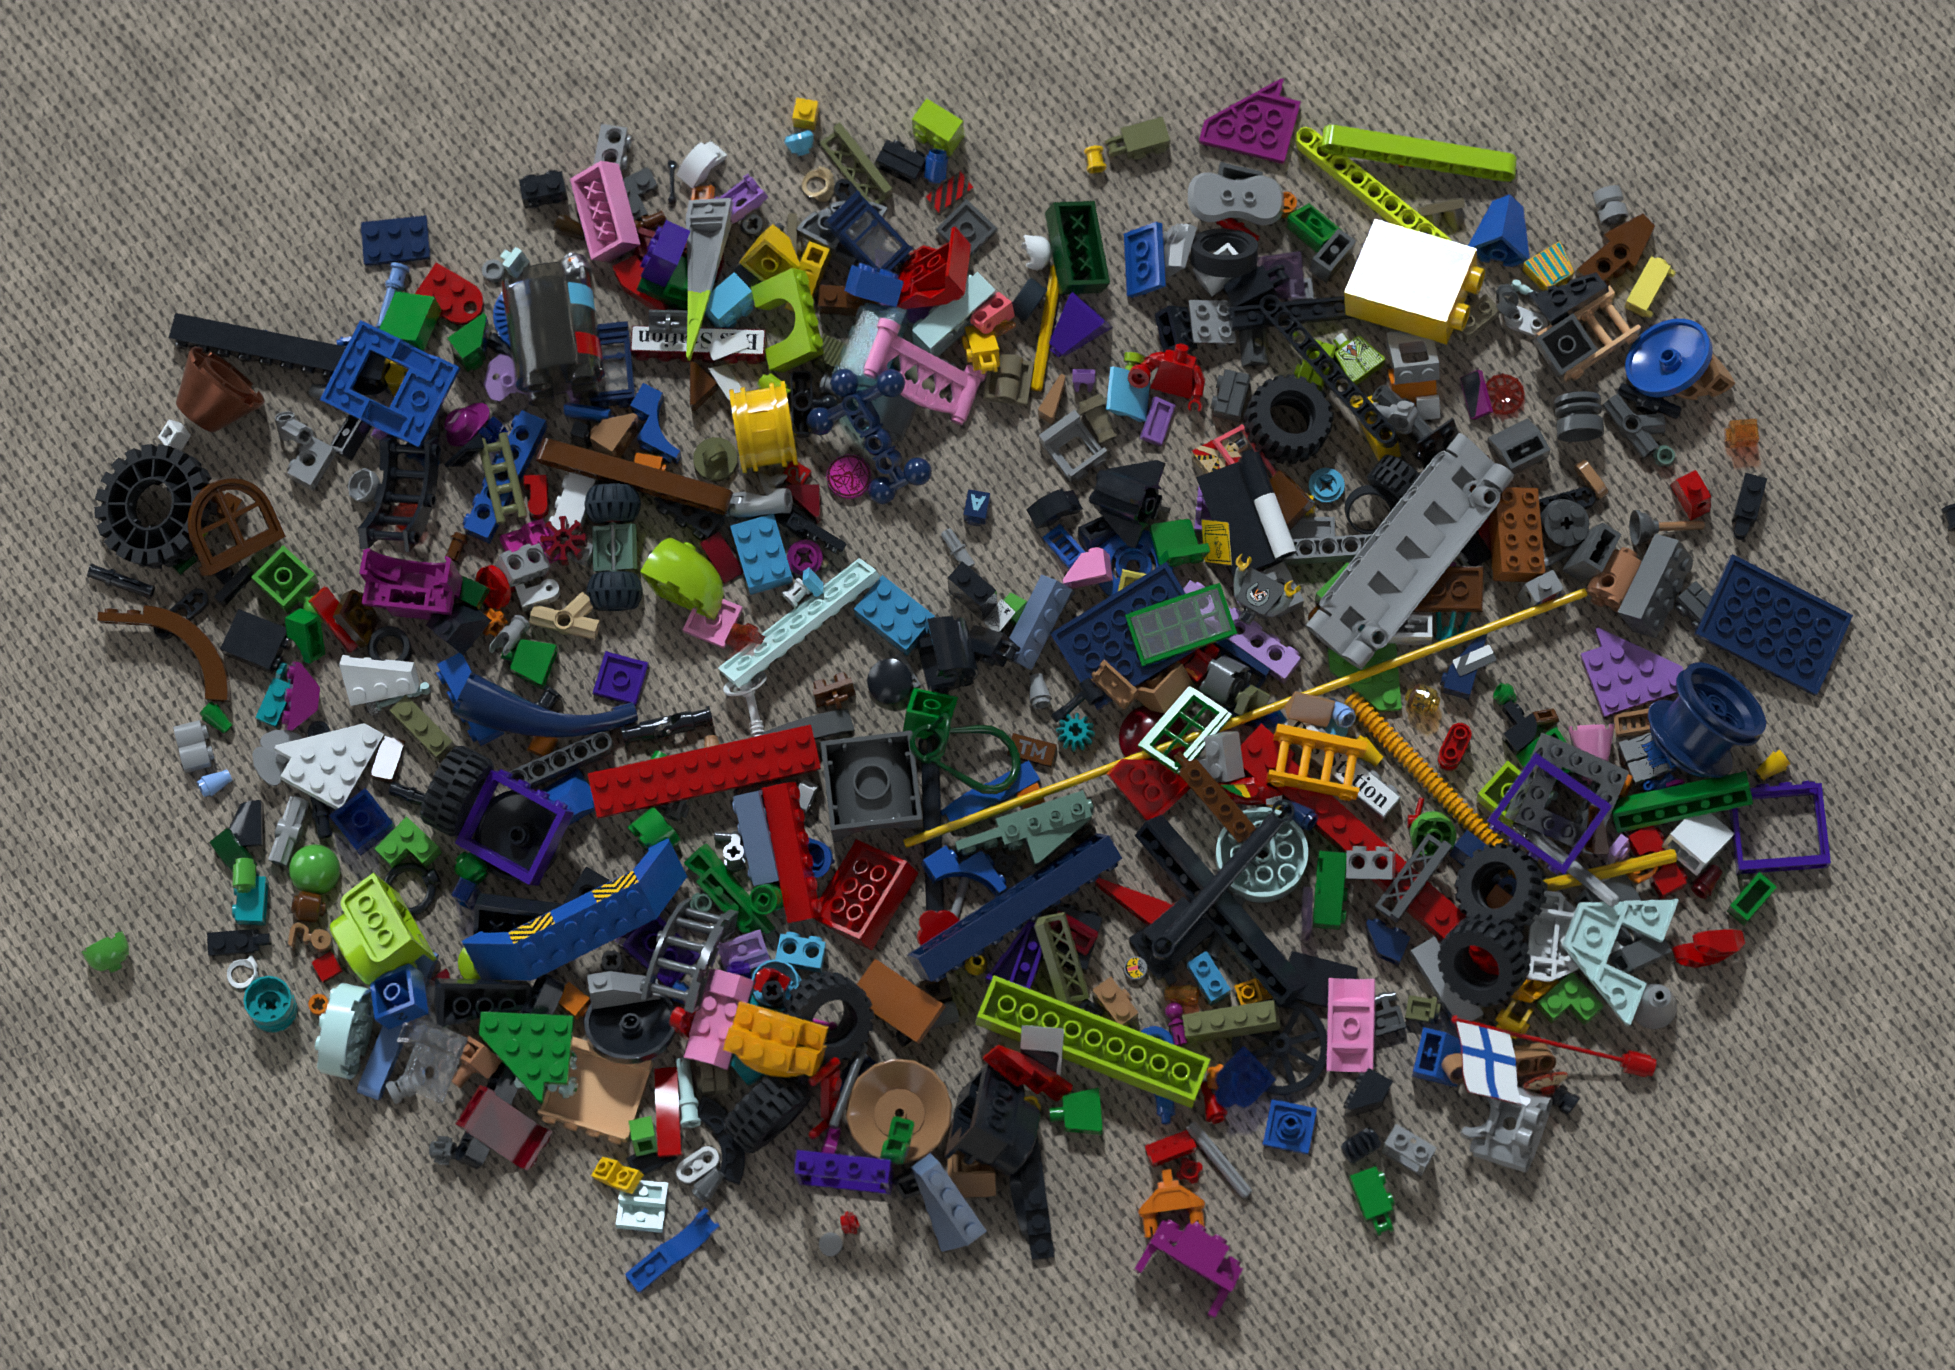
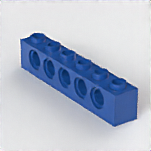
M521 410L519 416L516 415L511 423L512 430L508 435L512 453L519 454V457L514 460L519 483L548 427L546 420ZM526 433L529 435L524 441L518 440L520 434ZM502 450L499 455H495L492 465L505 462ZM504 472L494 474L497 486L510 483L509 477L505 480L498 479L499 475ZM484 477L482 482L483 489L480 494L477 493L472 503L474 507L470 514H466L462 525L466 534L490 544L500 524L496 522L492 501L489 499L490 493L486 477ZM513 492L499 495L502 507L510 504ZM482 512L490 513L487 519H480L479 515Z

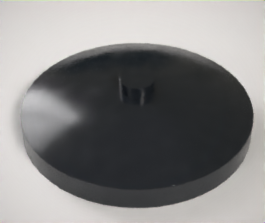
M514 790L506 791L490 800L475 830V841L530 870L557 814ZM562 839L546 871L553 865V863L557 859L561 849ZM485 861L488 865V870L494 875L505 880L521 881Z
M660 995L661 999L592 1009L590 1004L584 1019L587 1041L598 1055L615 1063L637 1064L651 1060L664 1052L675 1037L676 1031L669 1024L671 1014L675 1009L672 1002L667 996Z

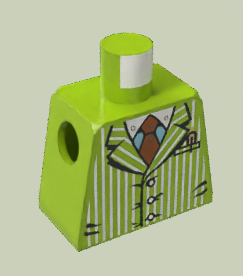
M1341 333L1334 338L1333 342L1339 350L1334 353L1333 359L1356 386L1385 365L1384 356L1361 336H1357L1349 341L1344 333Z

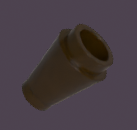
M559 214L553 230L558 235L583 240L585 235L582 225L567 214L565 216Z

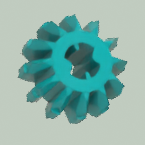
M1079 713L1075 714V719H1072L1070 714L1066 715L1067 722L1060 720L1059 724L1061 727L1056 729V733L1060 734L1058 742H1064V749L1072 745V752L1076 751V746H1079L1082 751L1085 750L1084 743L1091 745L1092 740L1090 738L1095 736V732L1091 730L1094 724L1087 723V716L1080 720ZM1074 728L1078 729V736H1073Z

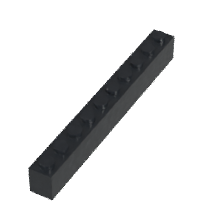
M179 313L174 315L168 337L174 343V346L180 349L200 347L203 349L201 352L205 354L212 351L217 352L216 355L224 358H229L232 355L245 362H250L252 359L259 361L258 363L265 366L277 364L285 370L297 368L301 369V372L313 375L314 372L322 373V376L326 378H331L346 349V346ZM371 352L357 381L365 382L364 384L370 387L385 386V375L390 368L389 362L391 360Z
M1163 815L1145 821L1134 835L1191 902L1215 876ZM1226 890L1204 917L1280 1006L1295 1000L1306 988L1307 982L1228 890Z

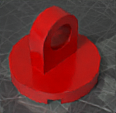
M488 565L480 568L476 574L475 581L490 589L484 604L488 608H495L496 610L506 607L510 601L511 593L516 591V587L509 586L504 573L498 567Z

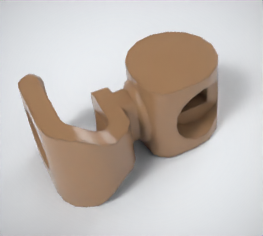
M295 923L291 926L288 944L293 951H295L298 932L303 935V943L309 944L310 942L318 952L326 953L332 948L333 940L327 931L315 929L310 934V930L303 923Z

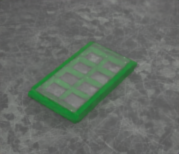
M1220 583L1125 615L1142 667L1237 635Z

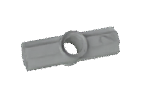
M290 796L283 818L278 821L276 826V839L269 855V862L288 867L295 844L299 843L301 838L299 835L301 836L303 832L302 824L309 807V801L300 797Z

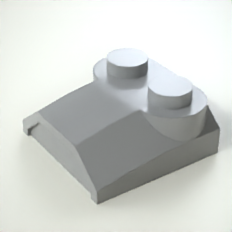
M1177 223L1171 226L1167 232H1163L1166 277L1170 278L1185 268L1197 227L1190 224Z

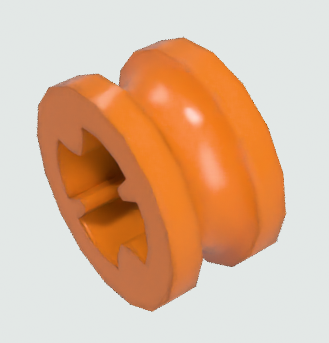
M315 994L310 997L308 1001L310 1011L316 1016L326 1013L329 1004L326 996ZM318 999L321 1002L322 1000L325 1001V1003L322 1005V1010H319L318 1008H316V1010L313 1009V1007L316 1005L315 1001Z

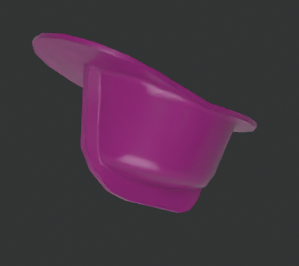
M474 403L465 408L451 411L444 423L448 443L455 447L468 443L489 419V407L483 403Z

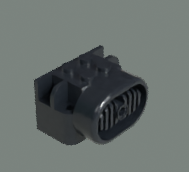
M987 1063L958 1093L945 1158L949 1159L958 1150L965 1154L964 1163L967 1165L972 1164L976 1160L983 1165L991 1166L1007 1176L1016 1173L1023 1166L1034 1147L1040 1121V1110L1024 1100V1085L1021 1084L1017 1087Z

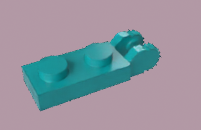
M284 662L280 664L276 676L273 677L255 717L256 720L276 728L288 702H285L286 688H290V679L288 683L282 681L287 670V664Z

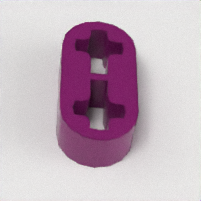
M829 1127L821 1153H835L841 1129Z

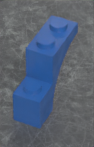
M643 383L630 405L632 412L638 416L639 420L645 421L647 419L637 436L639 448L646 453L651 454L654 452L660 455L659 457H662L666 463L674 462L678 464L682 457L680 450L667 441L659 427V412L664 401L663 393Z
M944 846L925 858L921 863L922 868L933 884L950 877H967L986 886L995 897L1007 889L1005 878L1001 873L997 874L993 868L994 863L988 854L984 855L982 850L958 864L957 861L959 859L952 849L949 850L947 846Z

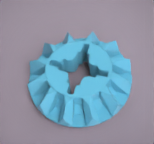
M1332 468L1318 469L1309 479V491L1321 503H1332L1339 499L1344 491L1343 477ZM1321 481L1325 483L1332 481L1330 485L1332 491L1328 489L1321 491Z

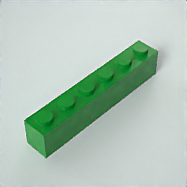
M1743 771L1729 774L1725 777L1710 778L1621 797L1617 799L1612 814L1617 833L1752 805L1753 800L1747 772Z

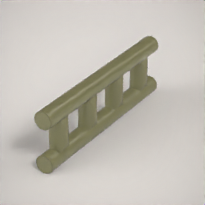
M506 432L498 435L499 442L487 444L486 439L482 438L484 448L479 452L497 524H504L506 522L505 515L518 513L519 519L528 517ZM502 450L505 462L492 465L489 453ZM507 471L510 483L497 486L494 474ZM513 492L515 504L502 507L499 495Z

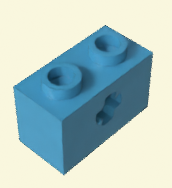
M1207 951L1187 962V970L1210 1006L1230 995V987Z

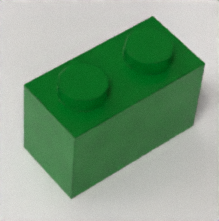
M1759 872L1732 902L1726 912L1745 926L1770 898L1777 886Z

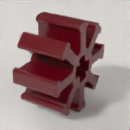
M559 516L560 529L557 530L551 521H548L545 524L547 533H551L553 536L541 535L540 542L543 548L550 547L548 550H545V553L551 562L561 552L560 562L562 566H568V552L575 555L579 561L583 557V553L576 546L584 545L587 547L588 540L585 533L578 535L579 532H583V529L577 520L567 530V525H569L567 517ZM566 537L565 544H561L563 538Z

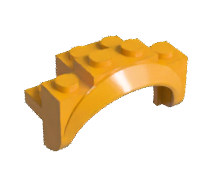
M740 1001L738 1002L733 1025L728 1028L723 1050L734 1053L746 1066L766 1075L794 1077L805 1074L813 1076L819 1070L827 1046H824L829 1027Z

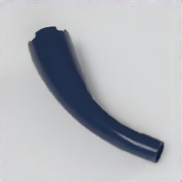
M473 672L470 673L451 713L469 722L487 728L537 737L563 738L606 732L638 721L637 711L632 702L613 707L612 711L599 714L572 715L557 713L534 704Z

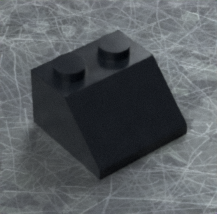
M463 602L453 604L451 615L434 613L426 626L464 656L492 620L476 607Z

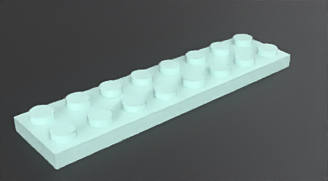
M858 558L823 586V593L815 597L812 594L718 667V669L738 688L746 685L754 675L767 669L772 661L785 655L790 647L800 643L808 633L818 629L830 616L836 615L845 604L854 601L863 590L872 587L876 580L880 578V575L874 568Z

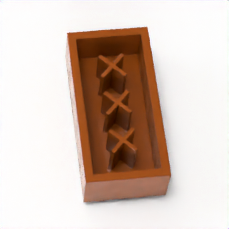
M1506 487L1500 494L1498 505L1488 516L1493 580L1529 582L1545 574L1538 488Z

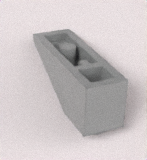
M612 971L587 975L592 1009L661 998L660 994L653 993L651 998L641 999L640 984L643 978L646 979V976Z

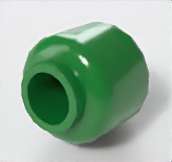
M463 852L455 859L457 863L454 871L466 885L473 884L476 886L487 877L488 865L482 858L471 852Z

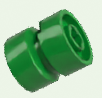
M770 882L755 887L749 896L751 908L761 915L781 910L784 907L780 884Z

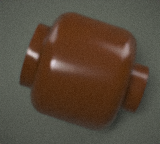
M301 891L297 896H293L291 913L294 914L297 920L314 923L318 920L319 916H324L326 903L322 902L320 894Z

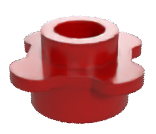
M1183 1158L1181 1160V1168L1176 1173L1179 1180H1188L1191 1184H1196L1199 1180L1198 1174L1202 1171L1203 1166L1200 1162Z
M845 1211V1215L840 1217L841 1228L845 1234L853 1233L857 1235V1229L859 1228L858 1217L853 1212Z

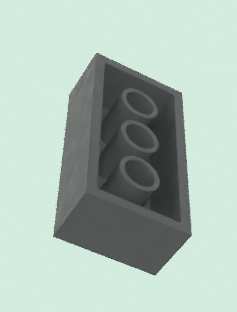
M1659 534L1654 535L1618 610L1619 615L1635 633L1657 638L1659 632L1664 627L1668 613L1673 609L1674 600L1678 592L1683 588V582L1687 573L1692 569L1694 560L1677 539Z

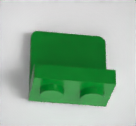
M1190 519L1155 523L1149 528L1160 565L1167 562L1168 566L1177 567L1186 563H1200L1204 561V558L1210 552L1208 543L1198 545Z

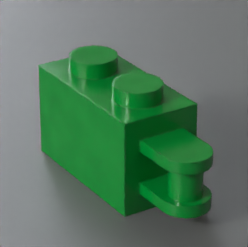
M1375 1166L1350 1175L1349 1181L1365 1223L1372 1221L1377 1236H1381L1382 1232L1388 1230L1390 1232L1394 1231L1388 1214L1392 1213V1206H1395L1391 1193H1386L1384 1185L1387 1183L1383 1172H1378ZM1383 1216L1385 1222L1378 1224L1376 1219Z

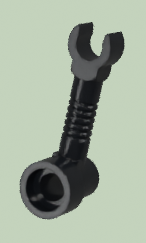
M1087 678L1079 684L1081 691L1065 706L1055 711L1051 717L1055 723L1059 720H1065L1066 715L1070 714L1084 700L1091 706L1099 702L1105 695L1099 687L1097 688L1090 678Z

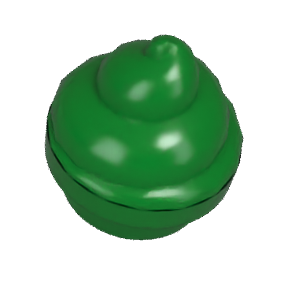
M1500 683L1493 693V699L1499 705H1505L1510 700L1513 703L1517 701L1514 688L1508 683Z

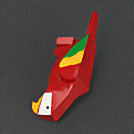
M1255 777L1238 778L1229 782H1217L1221 788H1224V791L1235 804L1251 806L1264 803L1272 808L1275 802L1282 800L1281 791L1258 781Z

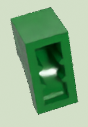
M299 608L284 618L287 638L292 639L298 646L304 662L311 664L326 654L319 614Z

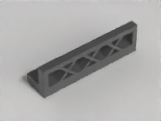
M1428 833L1377 902L1375 908L1398 923L1448 855L1452 845L1445 840L1441 843ZM1428 842L1438 847L1433 856L1425 857L1424 847ZM1423 861L1424 869L1421 873L1412 875V863ZM1407 870H1408L1409 875H1408V876H1404V874H1405V873L1407 872ZM1410 879L1411 886L1408 891L1399 893L1397 886L1399 881ZM1395 888L1396 894H1390ZM1396 897L1397 906L1392 912L1382 906L1386 899Z

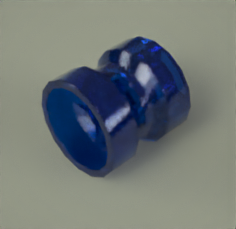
M493 416L488 420V424L477 433H480L481 437L486 439L487 444L497 442L500 433H508V430Z

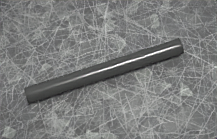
M865 1044L860 1046L862 1049L858 1053L856 1052L829 1123V1127L833 1129H838L868 1049V1046Z

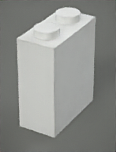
M1709 813L1684 819L1668 836L1662 847L1666 850L1674 849L1677 860L1697 876L1727 845L1735 833Z

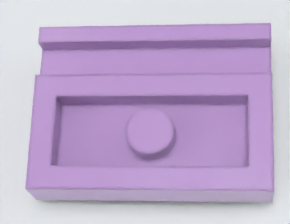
M760 930L729 939L725 943H719L717 946L725 972H727L726 966H731L730 963L735 961L749 963L750 969L770 960Z

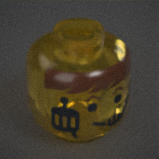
M1417 684L1413 689H1408L1405 701H1407L1408 710L1427 717L1431 713L1435 714L1437 711L1440 697H1438V692L1435 689L1423 684Z

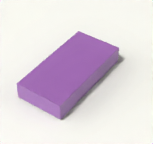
M1158 397L1152 399L1140 436L1141 440L1156 446H1162L1175 404Z

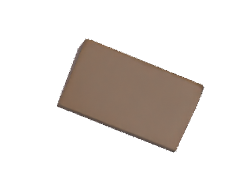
M1295 691L1285 705V711L1289 719L1327 727L1335 701Z

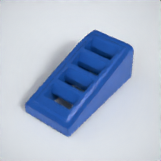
M1060 524L1042 537L1068 570H1070L1081 553H1085ZM1060 534L1063 535V537L1060 538L1057 542H1052V540H1054ZM1066 541L1069 542V543L1066 544L1064 547H1062L1060 550L1058 549V547H1060V546H1061L1063 543H1065ZM1072 548L1075 549V550H1073L1070 554H1068L1067 556L1064 555L1065 553H1067V552H1068L1069 550H1071Z

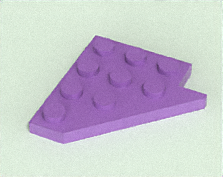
M1601 628L1595 629L1601 647L1581 653L1580 655L1604 718L1678 693L1676 678L1683 670L1682 666Z

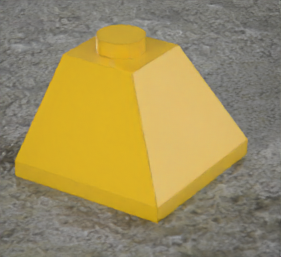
M774 224L757 238L739 262L762 282L791 268L797 269L800 266L790 238Z

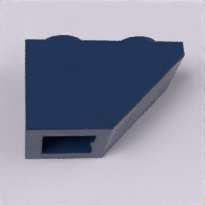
M1368 919L1365 929L1377 957L1399 966L1410 941V936H1407V932L1400 928H1394L1393 930L1386 927V923L1381 920L1373 919L1372 921Z

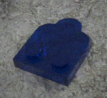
M1243 1046L1216 1073L1215 1082L1218 1088L1215 1092V1099L1222 1107H1231L1233 1105L1242 1108L1248 1107L1277 1079Z

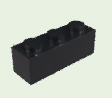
M575 421L570 433L575 446L585 449L592 447L590 440L591 431L588 425Z

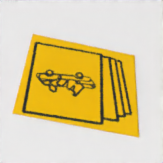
M1201 520L1203 544L1208 543L1210 552L1204 558V561L1232 565L1229 522Z

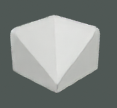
M168 420L158 438L163 445H168L182 451L191 435L183 424Z

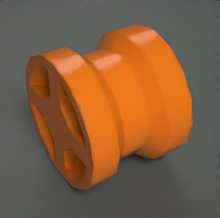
M1283 192L1284 207L1288 208H1284L1281 218H1288L1289 214L1296 211L1297 200L1292 193Z

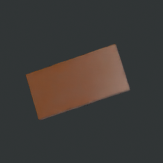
M874 959L857 983L867 993L866 996L870 998L872 1002L871 1009L874 1010V1014L918 1044L921 1043L946 1007L877 959Z

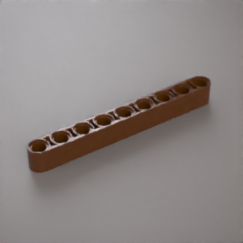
M543 438L536 458L538 463L609 484L631 485L638 492L721 515L727 514L733 496L731 490L721 486L548 438Z

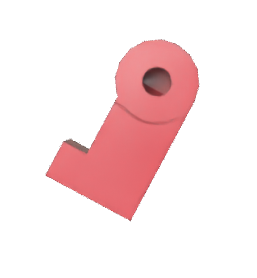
M1000 292L996 293L973 312L970 318L971 324L984 334L990 333L1003 320L1010 321L1015 317L1012 302Z

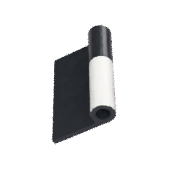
M1253 449L1241 453L1238 462L1196 477L1212 521L1229 522L1232 565H1229L1233 577L1238 567L1236 559L1240 554H1242L1241 561L1243 563H1247L1249 556L1252 558L1251 564L1247 567L1248 570L1249 567L1253 569L1264 567L1288 558L1297 552L1259 452H1254Z

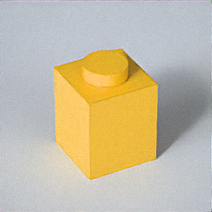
M796 97L792 115L793 127L815 131L819 114L818 101Z

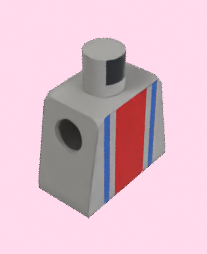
M1551 570L1527 582L1517 596L1526 610L1564 596L1566 593L1554 570Z

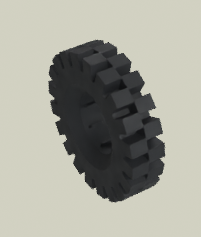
M153 444L141 445V451L133 448L125 452L127 459L123 460L118 457L111 464L115 470L114 473L105 472L101 482L106 484L105 490L97 489L95 500L102 503L101 506L94 507L95 518L102 521V523L96 525L100 536L107 538L104 543L110 550L115 551L116 555L143 567L162 569V565L166 567L178 565L179 558L186 561L194 555L191 549L193 544L188 532L189 510L197 494L210 484L208 481L212 477L206 469L201 467L202 463L196 458L168 445L158 444L157 447ZM160 483H164L172 497L170 513L161 524L155 527L149 526L144 528L141 525L142 521L137 518L136 508L138 499L149 486L154 484L159 486ZM211 499L203 510L201 529L215 523L209 520L210 515H217V503L212 502Z

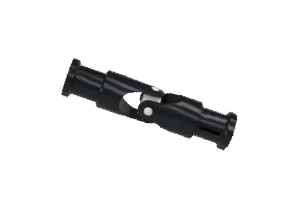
M706 706L702 710L694 712L688 710L670 716L639 722V725L627 728L622 726L621 731L625 746H628L632 742L640 740L646 742L672 734L692 731L696 727L707 724L712 726L714 723L710 707ZM658 726H663V730H656Z

